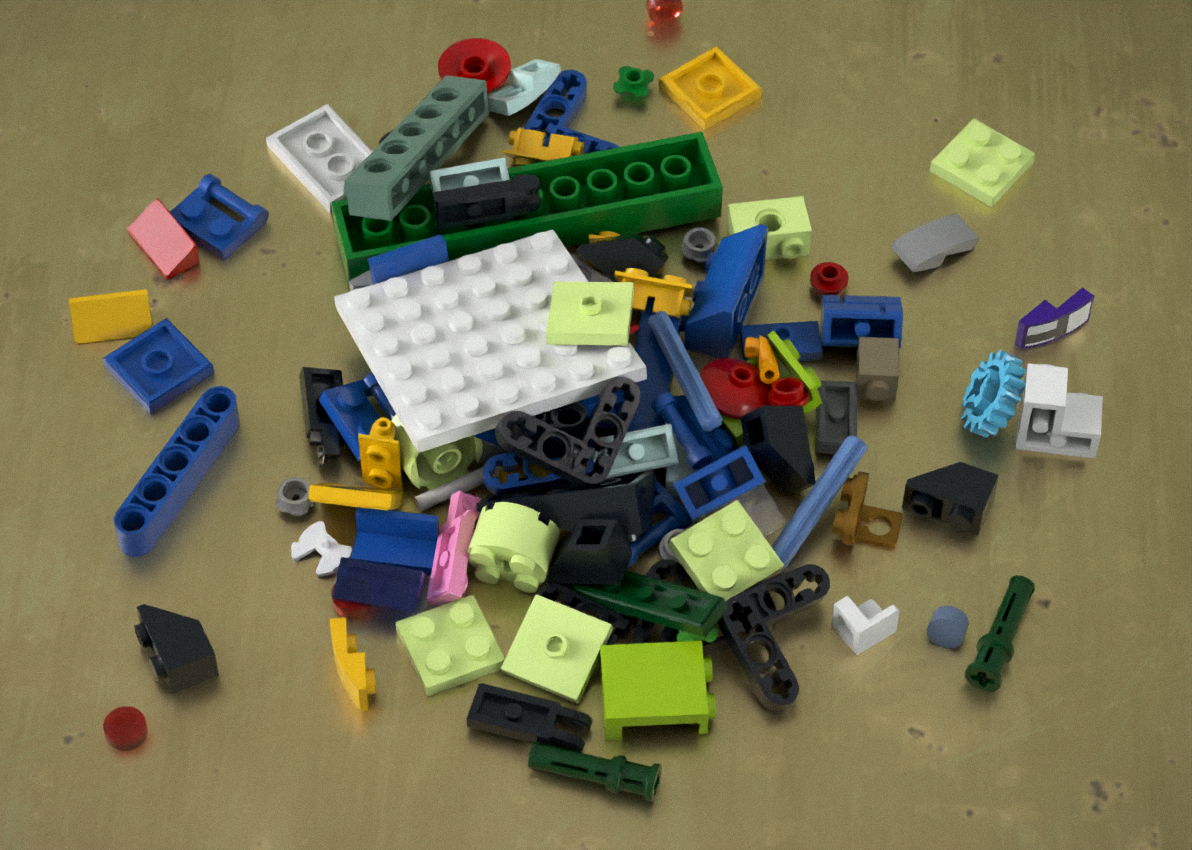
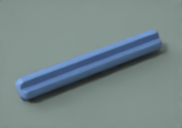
M658 311L656 315H651L648 319V324L703 430L712 431L714 427H720L723 419L667 313Z
M852 435L844 440L771 546L785 565L782 572H784L867 451L866 443L860 438Z

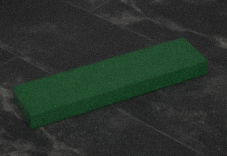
M627 570L621 585L572 584L569 588L615 612L704 638L707 637L728 608L723 597Z

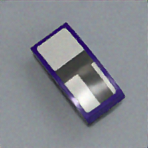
M1082 287L1058 308L1044 300L1019 320L1015 345L1019 349L1043 345L1078 329L1090 319L1094 295Z

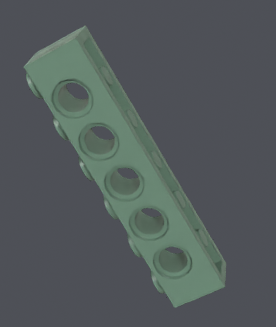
M446 75L344 181L343 192L348 202L349 215L391 221L429 180V171L438 170L489 115L486 80Z

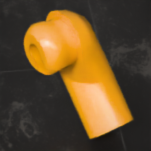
M759 335V338L747 337L745 339L744 355L747 358H758L761 381L765 384H772L779 379L780 375L779 363L769 339Z

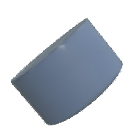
M941 606L933 612L927 628V634L936 645L944 648H955L964 640L969 626L968 618L963 611L956 607Z

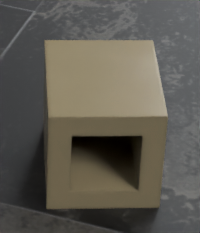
M859 337L856 358L857 398L874 401L896 400L899 380V338Z

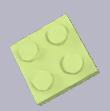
M973 118L931 161L930 172L992 208L1034 163L1035 153Z
M738 500L673 537L668 544L697 588L702 592L723 597L725 602L735 595L766 582L782 572L785 567Z
M474 594L396 622L397 633L427 697L501 670L505 658Z

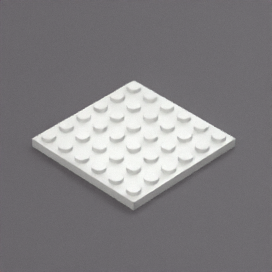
M553 229L334 296L336 310L418 453L494 429L499 421L512 411H522L534 416L599 395L605 385L616 377H627L635 383L647 379L646 366L630 342L626 346L547 344L546 331L554 281L588 282Z

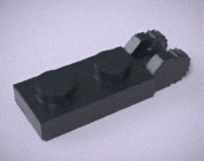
M532 174L515 175L510 181L505 180L433 192L436 228L445 230L513 219V216L536 212L541 207V197H539V194H536L541 189L540 179Z
M484 683L478 685L466 718L467 727L529 743L537 741L541 744L582 753L585 745L582 737L555 729L556 725L559 723L565 729L583 733L590 730L593 720L586 713L563 707L559 702Z

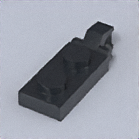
M302 367L299 379L306 438H308L309 446H317L316 456L319 468L335 469V462L341 455L340 448H345L346 442L320 404L319 399L324 390L343 385L342 371Z

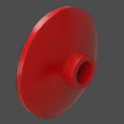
M470 38L452 44L441 54L438 61V74L441 80L446 75L486 80L487 93L500 87L509 77L511 70V60L508 52L498 43L483 38Z
M734 358L717 359L706 364L699 374L717 410L724 416L741 420V416L762 406H771L768 402V393L772 389V384L763 383L760 379L759 368L749 362Z

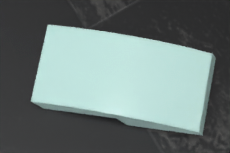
M535 59L511 69V85L487 94L489 111L510 116L528 106L555 81L561 72L560 64Z

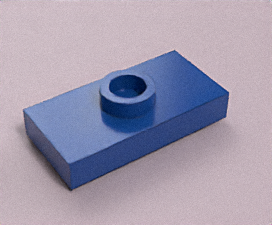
M818 321L740 325L743 361L750 359L744 355L745 339L747 337L759 338V335L768 339L767 335L772 331H775L782 341L788 338L800 355L798 361L822 360L823 350Z

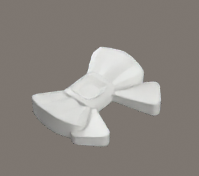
M322 521L309 526L300 536L299 542H293L291 545V556L295 562L314 550L322 555L316 569L318 577L332 575L345 569L351 562L353 552L350 546L338 544L335 539L327 534L326 526Z

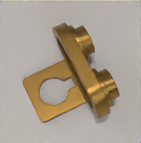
M859 471L858 475L854 474L853 478L848 477L843 484L840 501L848 502L849 507H846L845 511L837 509L832 533L840 535L839 539H842V544L853 546L854 541L895 548L902 522V513L863 505L869 473ZM883 519L890 524L891 530L887 534L876 535L869 531L867 526H862L861 522Z

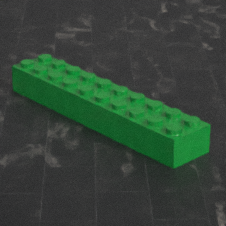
M697 132L507 168L510 180L515 175L532 174L539 177L541 186L539 192L536 193L541 197V207H539V210L513 216V219L439 230L436 228L434 221L433 194L430 183L424 184L391 221L349 215L347 199L331 202L334 232L349 285L350 280L370 270L368 258L440 234L446 241L448 258L451 261L464 255H471L497 247L500 244L510 243L552 229L563 245L569 247L582 244L585 240H589V234L599 235L601 231L629 235L721 217L723 186L703 132Z

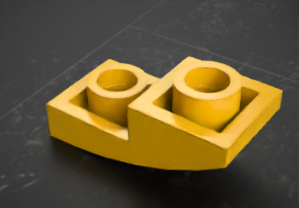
M346 617L330 618L333 655L340 680L360 711H369L368 694H376L375 668L367 669L365 652L357 653L356 633L348 634Z

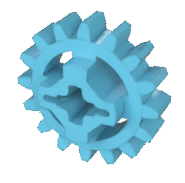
M999 350L997 354L990 353L988 362L984 360L980 362V367L972 373L970 386L966 387V394L963 396L961 406L966 408V410L962 414L961 420L966 421L965 429L985 438H988L989 435L996 436L999 427L1005 429L1007 421L1014 417L1016 413V404L1022 400L1020 395L1023 393L1024 386L1026 385V382L1021 380L1026 372V368L1021 367L1023 363L1021 359Z

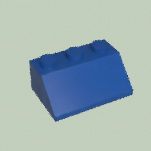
M759 224L722 238L717 252L709 253L704 273L707 274L705 280H698L696 283L694 298H692L694 306L690 310L689 316L683 315L680 324V331L685 333L684 346L687 350L719 359L731 357L740 335V325H744L764 277L768 234L767 225Z

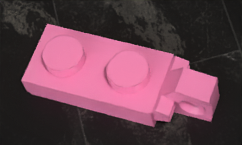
M458 491L451 495L447 522L440 525L427 594L428 602L437 606H442L462 598L468 584L466 571L470 553L467 550L473 536L475 521L480 516L476 505L480 498L463 491Z

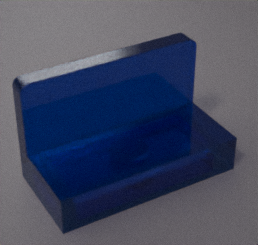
M341 557L333 598L343 602L417 614L422 586H427L428 577L420 570Z

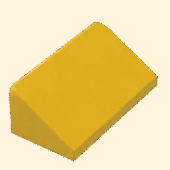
M147 289L69 298L76 344L135 338L153 326Z

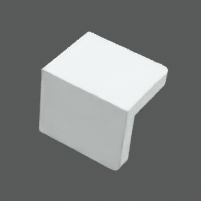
M846 596L834 603L832 627L850 649L858 655L897 632L900 611L895 605L882 610L872 599L857 607L849 596Z

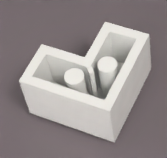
M1028 363L1024 379L1026 385L1021 394L1022 400L1018 409L1015 449L1096 458L1101 438L1103 396L1089 395L1082 392L1068 393V368Z

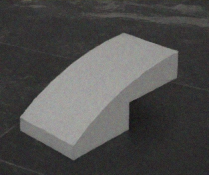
M953 214L913 229L895 240L891 245V249L912 272L940 267L946 255L974 250L979 237L958 214Z

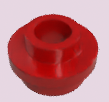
M824 262L815 266L811 271L810 284L815 293L820 297L822 295H841L848 286V272L837 263Z
M780 378L772 383V389L768 393V402L771 406H804L808 402V391L804 388V383L797 378Z

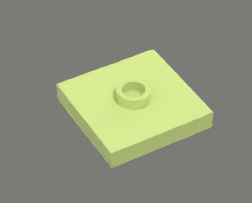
M554 281L546 331L547 344L628 345L634 299V282Z
M536 594L503 662L501 671L504 674L579 704L600 659V645L607 644L614 628L612 624Z

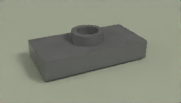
M820 380L822 386L818 388L822 404L816 407V453L835 454L848 436L854 435L857 437V382Z

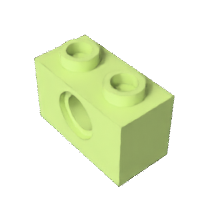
M804 196L728 204V236L759 224L768 226L765 260L810 255L812 229Z

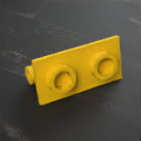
M518 128L517 131L511 130L509 135V145H513V150L503 149L502 153L513 159V165L523 166L581 155L584 153V142L578 141L577 137L551 133L549 146L545 147V132Z
M626 268L625 272L615 271L616 282H634L633 310L645 312L648 298L655 299L654 314H657L658 311H664L668 316L679 319L681 315L689 316L691 301L685 300V297L694 298L693 285L687 284L685 278L674 275H665L664 279L648 277V272L636 268Z
M382 417L377 419L373 423L369 435L359 434L358 436L363 483L370 484L379 489L392 488L402 490L399 441L394 440L396 426L388 418Z

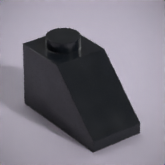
M639 233L585 240L576 250L578 254L615 282V271L625 272L626 268L644 270L649 273L648 277L654 278L669 258L664 253L666 247L659 240L649 234L644 238Z

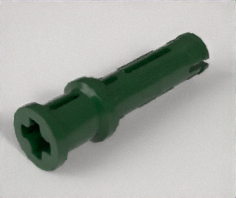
M1016 575L1010 578L1008 588L997 610L989 633L978 640L976 646L978 653L975 661L966 668V680L979 690L993 692L1001 687L1003 668L1005 664L1012 660L1014 655L1012 641L1022 621L1031 595L1035 591V584L1027 577Z
M537 741L532 744L528 759L529 769H538L604 784L606 789L610 790V793L618 794L620 791L642 795L645 796L648 802H654L662 773V765L654 763L652 766L627 761L626 756L623 755L614 756L611 760L541 744Z

